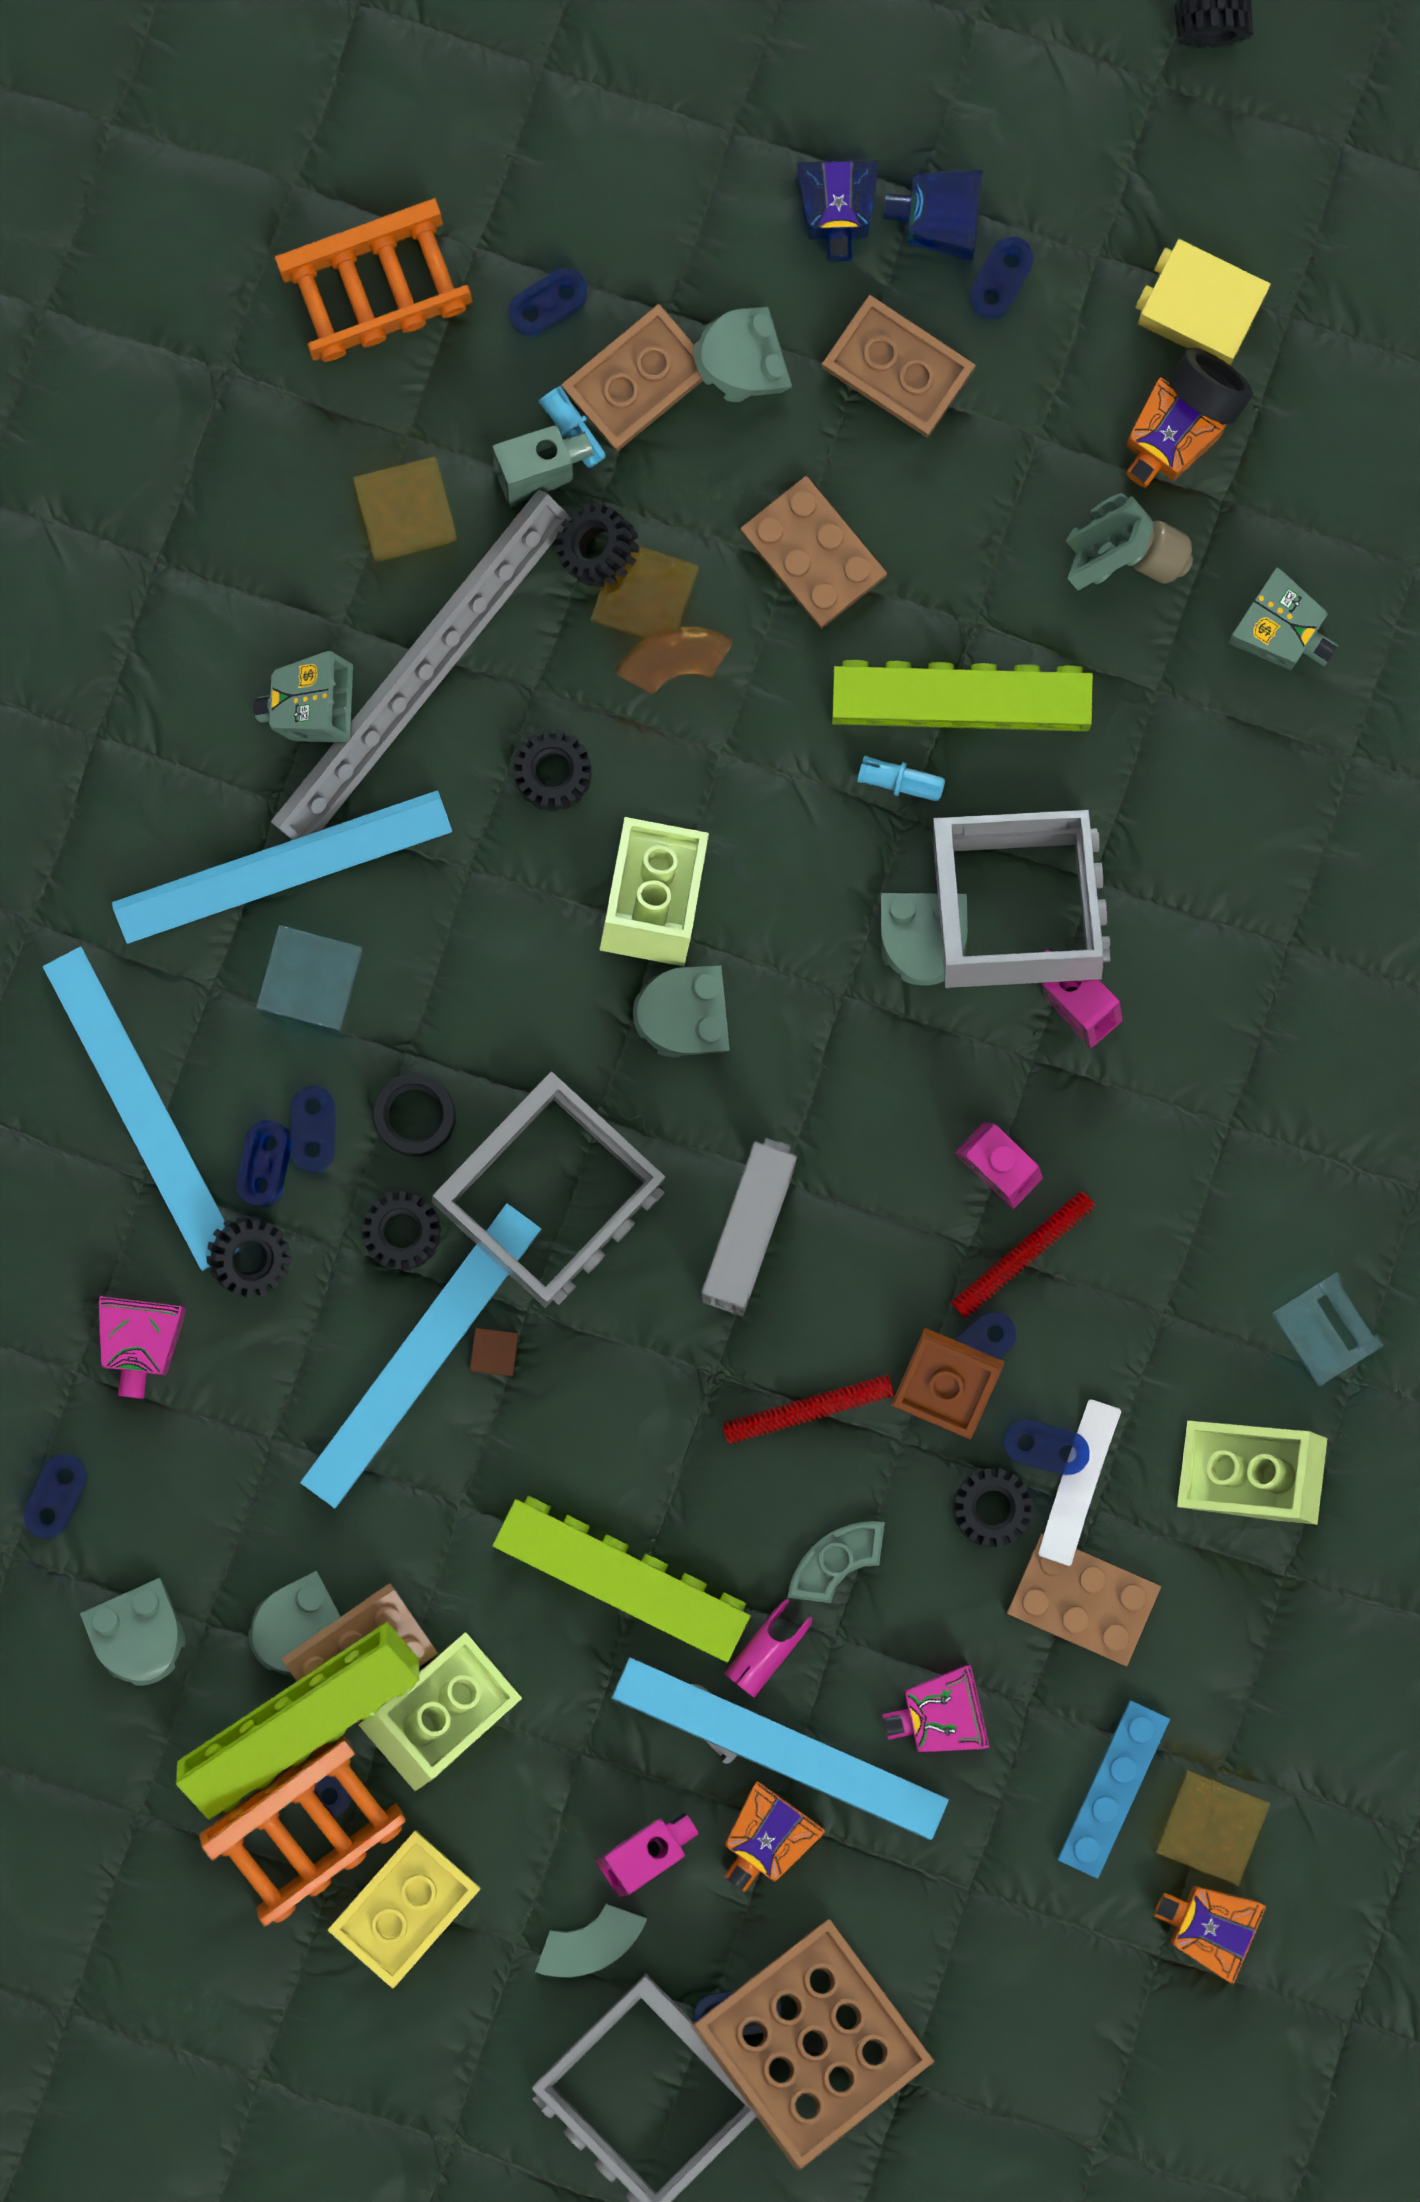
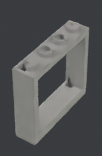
M1089 810L933 819V849L945 988L1102 979L1103 962L1111 961L1109 936H1101L1100 925H1107L1106 900L1098 899L1097 889L1103 888L1102 863H1094L1093 852H1099V832H1097V828H1090ZM1075 845L1086 950L963 957L954 851Z
M551 1071L433 1194L432 1203L546 1308L553 1300L560 1305L576 1287L571 1281L582 1269L589 1274L606 1256L601 1249L611 1238L619 1242L632 1229L635 1223L630 1218L641 1206L648 1211L662 1197L665 1192L659 1187L663 1184L666 1177ZM554 1100L642 1181L643 1185L545 1287L455 1202L548 1104Z
M767 1138L764 1145L754 1142L702 1291V1303L744 1316L794 1172L797 1156L789 1154L791 1146Z
M647 1974L641 1977L533 2085L532 2090L537 2095L532 2100L550 2119L556 2114L568 2126L563 2132L578 2149L582 2151L587 2146L599 2158L594 2164L609 2181L613 2182L618 2178L629 2189L625 2194L629 2202H671L757 2116L691 2027L694 2022ZM641 1998L745 2104L657 2192L638 2175L553 2087Z

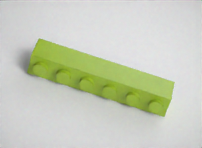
M845 660L842 662V666H834L832 724L1089 731L1092 724L1093 673H1083V668L1079 666L1057 667V672H1040V666L1023 664L1015 665L1014 671H997V665L977 663L971 665V670H955L954 664L947 662H933L928 664V669L911 668V663L905 661H889L885 663V668L868 667V662L863 660Z
M529 1495L525 1503L515 1499L493 1547L728 1663L751 1616L743 1612L747 1603L724 1592L719 1600L704 1592L708 1584L686 1573L679 1580L665 1573L668 1564L646 1553L642 1561L626 1554L629 1548L628 1544L607 1534L603 1541H600L587 1534L590 1528L589 1525L569 1515L566 1516L564 1522L559 1521L548 1515L551 1506Z
M388 1622L384 1623L178 1760L176 1785L208 1820L220 1812L225 1813L232 1810L244 1796L256 1788L260 1790L272 1783L277 1774L289 1766L302 1764L312 1751L326 1742L333 1743L345 1733L346 1729L357 1721L373 1717L383 1704L395 1696L401 1697L409 1693L419 1681V1657Z

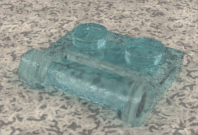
M1338 1272L1271 1313L1318 1387L1384 1346L1377 1334L1374 1336L1371 1334L1341 1287L1344 1282ZM1324 1295H1327L1358 1344L1351 1351H1348L1317 1302Z

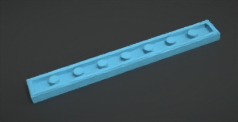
M437 790L114 901L112 906L128 944L451 833L452 829L439 791Z
M80 946L42 967L201 1271H204L211 1267L207 1264L206 1256H211V1251L207 1249L209 1241L214 1243L216 1236L213 1233L216 1229L222 1231L225 1228L223 1223L226 1221L90 961ZM239 1246L236 1248L234 1254L241 1251Z
M506 1203L486 1232L519 1262L542 1228ZM477 1244L300 1482L336 1509L509 1275Z
M628 1658L611 1699L928 1840L933 1839L949 1801L945 1797L632 1658Z

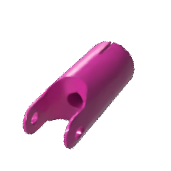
M789 1599L783 1601L773 1611L724 1673L752 1697L757 1695L805 1635L812 1623L813 1618L810 1617L792 1638L784 1642H778L773 1638L772 1630L774 1623L788 1606Z

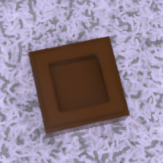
M475 1328L470 1372L514 1377L519 1333Z

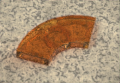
M680 628V630L668 632L657 637L652 636L637 645L624 657L615 669L616 675L654 694L665 681L680 674L697 673L712 678L732 645L733 640L723 633L710 629Z

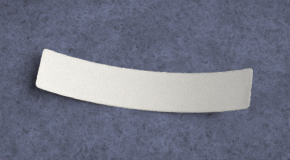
M1092 1399L1088 1401L1054 1500L1040 1546L1039 1556L1067 1566L1072 1565L1088 1508L1121 1414L1119 1408Z

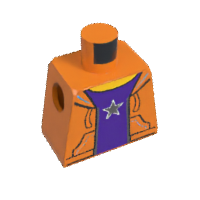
M1160 377L1128 438L1126 447L1138 457L1126 471V475L1144 488L1149 485L1158 471L1169 479L1176 480L1221 437L1226 424L1211 420L1194 410L1174 392L1166 380Z
M757 1780L752 1786L726 1840L725 1846L736 1853L738 1857L724 1877L744 1892H746L759 1872H762L775 1882L823 1835L825 1830Z
M1193 1886L1186 1902L1164 1892L1157 1904L1154 1917L1176 1926L1170 1939L1172 1945L1228 1982L1234 1984L1266 1906L1255 1900Z

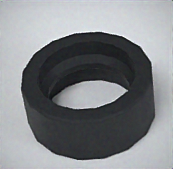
M1188 349L1168 377L1171 388L1187 405L1209 419L1222 424H1233L1254 395L1252 387L1239 372L1218 357L1200 349Z
M405 1073L391 1079L379 1091L373 1104V1122L379 1137L393 1151L405 1156H425L437 1151L449 1140L455 1126V1106L449 1092L438 1080L422 1073ZM408 1090H422L429 1093L436 1100L440 1109V1120L436 1129L428 1137L420 1140H408L399 1136L392 1129L389 1121V1109L393 1100L400 1093Z

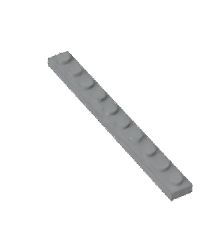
M540 489L536 491L351 721L350 742H334L272 819L271 823L290 840L321 831L555 541L557 533L563 531L565 528L561 525L565 519L569 522L572 518L547 493Z

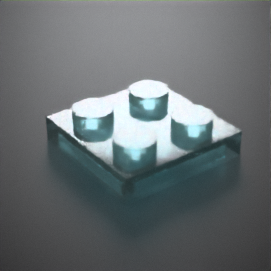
M279 925L258 999L257 1010L341 1032L363 948Z

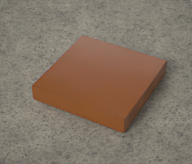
M924 1327L891 1406L971 1440L1005 1361Z

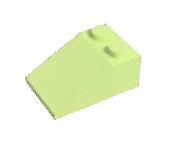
M628 817L624 818L600 951L684 967L691 939L709 833Z
M1187 1421L1177 1507L1317 1525L1327 1438L1310 1431Z
M465 1632L419 1671V1681L409 1693L401 1697L395 1696L383 1704L373 1717L363 1720L359 1726L412 1789L417 1791L434 1779L522 1698Z

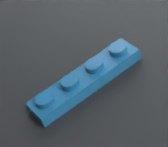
M1129 1700L1057 1860L1097 1879L1099 1878L1170 1721L1169 1718Z

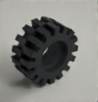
M1180 0L1179 3L1175 4L1177 41L1181 45L1186 44L1188 47L1197 45V48H1205L1211 45L1212 48H1216L1221 44L1230 46L1233 45V42H1244L1245 39H1250L1253 35L1251 0Z
M597 503L595 508L591 504L583 506L584 514L578 509L571 513L574 517L572 523L567 519L563 521L561 525L567 530L565 533H557L556 539L563 545L555 546V552L561 556L558 559L560 565L585 585L592 587L593 584L597 588H604L606 581L612 586L618 583L615 577L616 574L624 578L629 573L624 569L627 563L634 566L636 559L631 556V552L639 553V545L634 542L639 537L637 532L632 529L634 526L611 507L607 508L604 504ZM607 532L609 539L604 551L594 559H587L586 550L590 541L597 534Z
M549 730L542 731V734L539 736L532 735L528 738L529 741L525 745L522 744L518 749V756H515L514 776L518 790L527 802L530 801L538 809L546 808L551 812H556V809L559 808L564 810L571 808L570 805L574 802L578 803L590 786L592 769L587 750L578 742L577 738L572 735L569 737L563 731L557 730V733H550ZM549 755H557L564 758L570 767L567 780L556 787L542 784L536 776V767L539 761Z
M399 1191V1193L390 1192L384 1194V1197L379 1200L376 1199L372 1203V1207L364 1215L365 1219L361 1232L363 1233L362 1240L364 1246L373 1259L389 1269L407 1271L424 1265L426 1260L432 1258L437 1245L439 1246L441 1226L436 1212L428 1202L416 1194ZM399 1214L412 1217L418 1225L416 1240L405 1248H397L390 1245L384 1233L389 1219Z
M237 1216V1221L233 1222L229 1219L224 1222L225 1228L222 1231L219 1229L215 1230L213 1235L216 1236L214 1243L209 1241L207 1249L211 1251V1256H206L207 1264L212 1267V1270H210L211 1275L219 1281L218 1283L238 1296L240 1294L246 1298H253L254 1294L262 1297L268 1294L266 1291L268 1288L275 1290L280 1286L276 1281L280 1276L284 1279L286 1278L288 1272L284 1270L285 1264L290 1265L291 1257L286 1255V1251L290 1250L289 1244L283 1240L282 1237L284 1235L280 1230L268 1222L253 1216L251 1218ZM245 1241H257L264 1252L262 1264L253 1272L243 1273L238 1271L233 1261L236 1248Z
M990 1468L976 1472L962 1482V1485L955 1494L953 1511L956 1524L966 1538H969L978 1545L1000 1547L1012 1543L1024 1534L1032 1519L1033 1502L1028 1492L1029 1489L1022 1483L1019 1477L1003 1469ZM987 1491L1002 1493L1010 1504L1008 1517L998 1525L984 1523L976 1512L978 1498Z

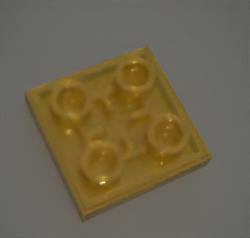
M436 456L353 477L375 562L458 541Z
M639 546V553L631 552V556L636 559L634 566L627 563L624 567L629 573L624 578L616 574L615 577L618 583L612 586L605 581L604 588L600 590L591 622L672 648L699 570V565Z
M1187 1770L1156 1853L1239 1885L1270 1803Z

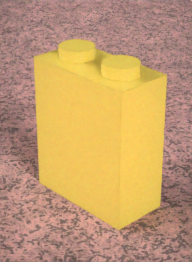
M1178 239L1173 251L1165 247L1154 271L1161 275L1155 287L1152 288L1146 285L1135 308L1142 311L1138 325L1187 349H1200L1208 352L1231 366L1271 284Z

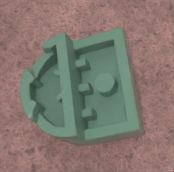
M768 307L732 310L702 328L701 338L694 345L695 364L705 384L714 383L721 391L726 393L723 399L731 402H741L750 396L783 393L792 387Z
M1120 493L1104 500L1091 510L1090 513L1094 520L1088 526L1082 529L1073 528L1066 542L1074 550L1076 556L1067 579L1077 590L1091 583H1102L1116 569L1124 565H1135L1146 555V547L1153 530V521L1133 496L1128 499L1125 494Z
M881 893L880 952L886 966L889 964L893 970L901 975L903 981L910 984L924 986L945 981L937 894ZM957 894L963 957H965L968 933L967 894Z
M722 966L671 969L652 977L641 993L636 996L633 1006L635 1028L642 1039L645 1038L658 1050V1054L666 1057H680L683 1055L715 1054L730 1051Z
M317 1571L279 1589L257 1606L251 1628L248 1632L249 1643L253 1654L266 1669L293 1677L281 1658L341 1617Z
M160 1578L80 1613L94 1652L100 1662L114 1678L117 1677L123 1681L131 1682L136 1686L153 1684L169 1675L175 1669L174 1663L179 1656L181 1647H185L183 1626L178 1621L166 1587Z

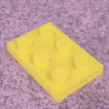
M415 1830L332 1924L328 1931L393 1989L477 1894L481 1887Z

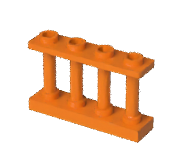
M435 198L275 256L283 282L286 283L292 280L294 284L299 285L319 338L307 344L313 360L320 358L323 362L336 360L346 354L345 349L362 344L363 347L377 345L386 339V334L399 329H402L404 333L415 331L425 326L426 320L440 314H442L443 318L456 316L466 310L465 305L472 303L468 285L454 289L434 235L437 231L436 227L443 225ZM411 236L414 240L419 241L439 294L418 303H414L394 250L397 246V241ZM370 251L373 254H378L399 309L374 318L354 264L357 261V256ZM329 266L339 270L358 321V325L336 333L333 330L314 279L317 276L316 271Z
M344 1734L335 1742H326L312 1751L302 1764L288 1767L276 1776L271 1784L256 1791L199 1834L201 1846L212 1861L221 1854L229 1856L264 1900L256 1907L258 1918L264 1926H267L272 1921L279 1923L285 1920L296 1909V1903L308 1894L316 1896L331 1883V1877L343 1868L350 1870L357 1866L366 1857V1851L379 1841L383 1844L392 1840L399 1834L402 1829L401 1825L406 1821L397 1803L384 1811L349 1766L351 1760L349 1758L355 1755L351 1743ZM326 1775L337 1778L370 1821L350 1837L347 1836L313 1792L315 1789L314 1784ZM292 1801L302 1805L334 1847L332 1851L314 1864L278 1819L280 1815L278 1811ZM255 1828L259 1830L264 1829L299 1873L296 1878L280 1890L274 1886L242 1845L244 1842L243 1837Z

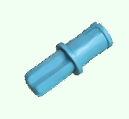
M561 385L538 401L558 427L562 437L568 438L582 432L586 433L593 450V456L582 460L587 467H593L605 458V452L584 423L588 418L586 415L583 417L580 415Z
M864 755L857 780L860 783L863 782L892 790L896 796L902 792L932 801H939L945 785V779L942 777L906 768L907 763L902 762V765H897Z

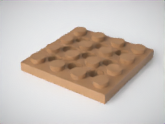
M830 1919L822 1922L691 2025L694 2032L796 2170L802 2169L934 2062ZM815 1969L823 1970L830 1978V1988L825 1994L815 1992L810 1985V1975ZM781 1996H789L796 2003L797 2013L790 2021L782 2019L776 2011V2003ZM841 2005L850 2006L856 2013V2024L851 2030L843 2029L837 2023L836 2012ZM748 2022L758 2024L763 2031V2041L758 2047L749 2046L743 2039L742 2031ZM808 2031L815 2032L822 2038L823 2050L818 2056L807 2054L803 2048V2037ZM867 2041L878 2043L882 2049L883 2057L877 2066L868 2064L863 2058L862 2049ZM774 2058L783 2059L789 2066L790 2075L784 2083L774 2081L769 2074V2065ZM835 2067L844 2069L849 2076V2086L844 2092L835 2091L829 2083V2074ZM801 2094L811 2096L816 2103V2112L811 2119H804L796 2112L795 2102Z

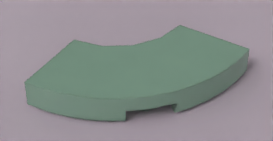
M871 1521L851 1524L839 1528L820 1539L805 1554L797 1566L789 1586L787 1598L831 1603L837 1585L847 1574L863 1566H878L880 1564L885 1522Z
M606 1903L598 1918L584 1928L569 1932L550 1929L535 1972L553 1977H576L601 1970L620 1958L633 1945L640 1935L647 1917Z

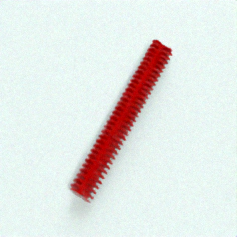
M1082 1191L1078 1192L1057 1213L1055 1212L1053 1216H1050L1049 1220L1042 1223L1024 1241L1022 1240L1020 1244H1017L1016 1248L1014 1247L1012 1251H1009L1008 1255L1003 1256L999 1260L1000 1262L997 1261L991 1269L989 1268L987 1272L983 1273V1276L981 1275L979 1279H976L975 1283L973 1282L971 1286H968L967 1290L964 1289L958 1297L956 1296L950 1302L961 1316L967 1319L965 1314L970 1316V1310L975 1312L974 1307L979 1308L978 1303L983 1305L982 1300L987 1302L986 1296L991 1298L990 1293L996 1294L994 1289L999 1291L998 1286L1003 1288V1282L1008 1284L1006 1279L1011 1281V1275L1016 1277L1015 1272L1020 1273L1019 1268L1024 1270L1023 1265L1029 1266L1027 1261L1032 1263L1031 1258L1036 1260V1254L1041 1256L1039 1251L1044 1253V1247L1049 1249L1047 1244L1052 1246V1240L1057 1242L1056 1237L1061 1239L1060 1233L1065 1235L1064 1230L1069 1232L1068 1226L1073 1228L1072 1223L1077 1225V1219L1082 1221L1080 1216L1085 1218V1212L1090 1214L1088 1209L1094 1210L1093 1205L1096 1206L1094 1202Z
M886 1374L885 1378L881 1376L880 1379L876 1377L875 1380L870 1379L869 1382L866 1380L864 1383L860 1382L859 1385L855 1383L854 1387L850 1385L849 1388L845 1386L843 1389L839 1388L838 1391L835 1389L833 1393L829 1391L828 1395L825 1392L823 1396L819 1394L817 1397L815 1395L812 1396V1399L808 1397L807 1401L804 1398L802 1403L798 1400L797 1404L795 1402H791V1405L787 1403L786 1406L783 1404L781 1408L777 1406L776 1410L773 1407L771 1412L767 1409L765 1412L761 1411L760 1414L756 1412L755 1416L750 1414V1418L746 1415L745 1420L743 1417H740L739 1420L735 1418L734 1422L730 1420L729 1424L725 1421L722 1427L727 1444L728 1441L730 1444H733V1439L735 1443H738V1438L740 1441H743L744 1437L748 1440L749 1435L751 1438H754V1434L758 1437L759 1432L761 1435H764V1430L768 1434L770 1430L775 1432V1428L779 1431L780 1426L782 1429H785V1424L787 1427H790V1423L795 1426V1421L798 1424H801V1420L803 1423H806V1418L810 1422L811 1417L816 1420V1415L818 1418H821V1414L827 1417V1412L829 1415H832V1411L834 1414H837V1409L839 1412H842V1408L847 1411V1406L853 1409V1405L855 1408H858V1403L860 1406H863V1402L868 1405V1400L873 1403V1399L878 1402L879 1397L881 1400H884V1395L887 1399L889 1394L894 1397L889 1375Z

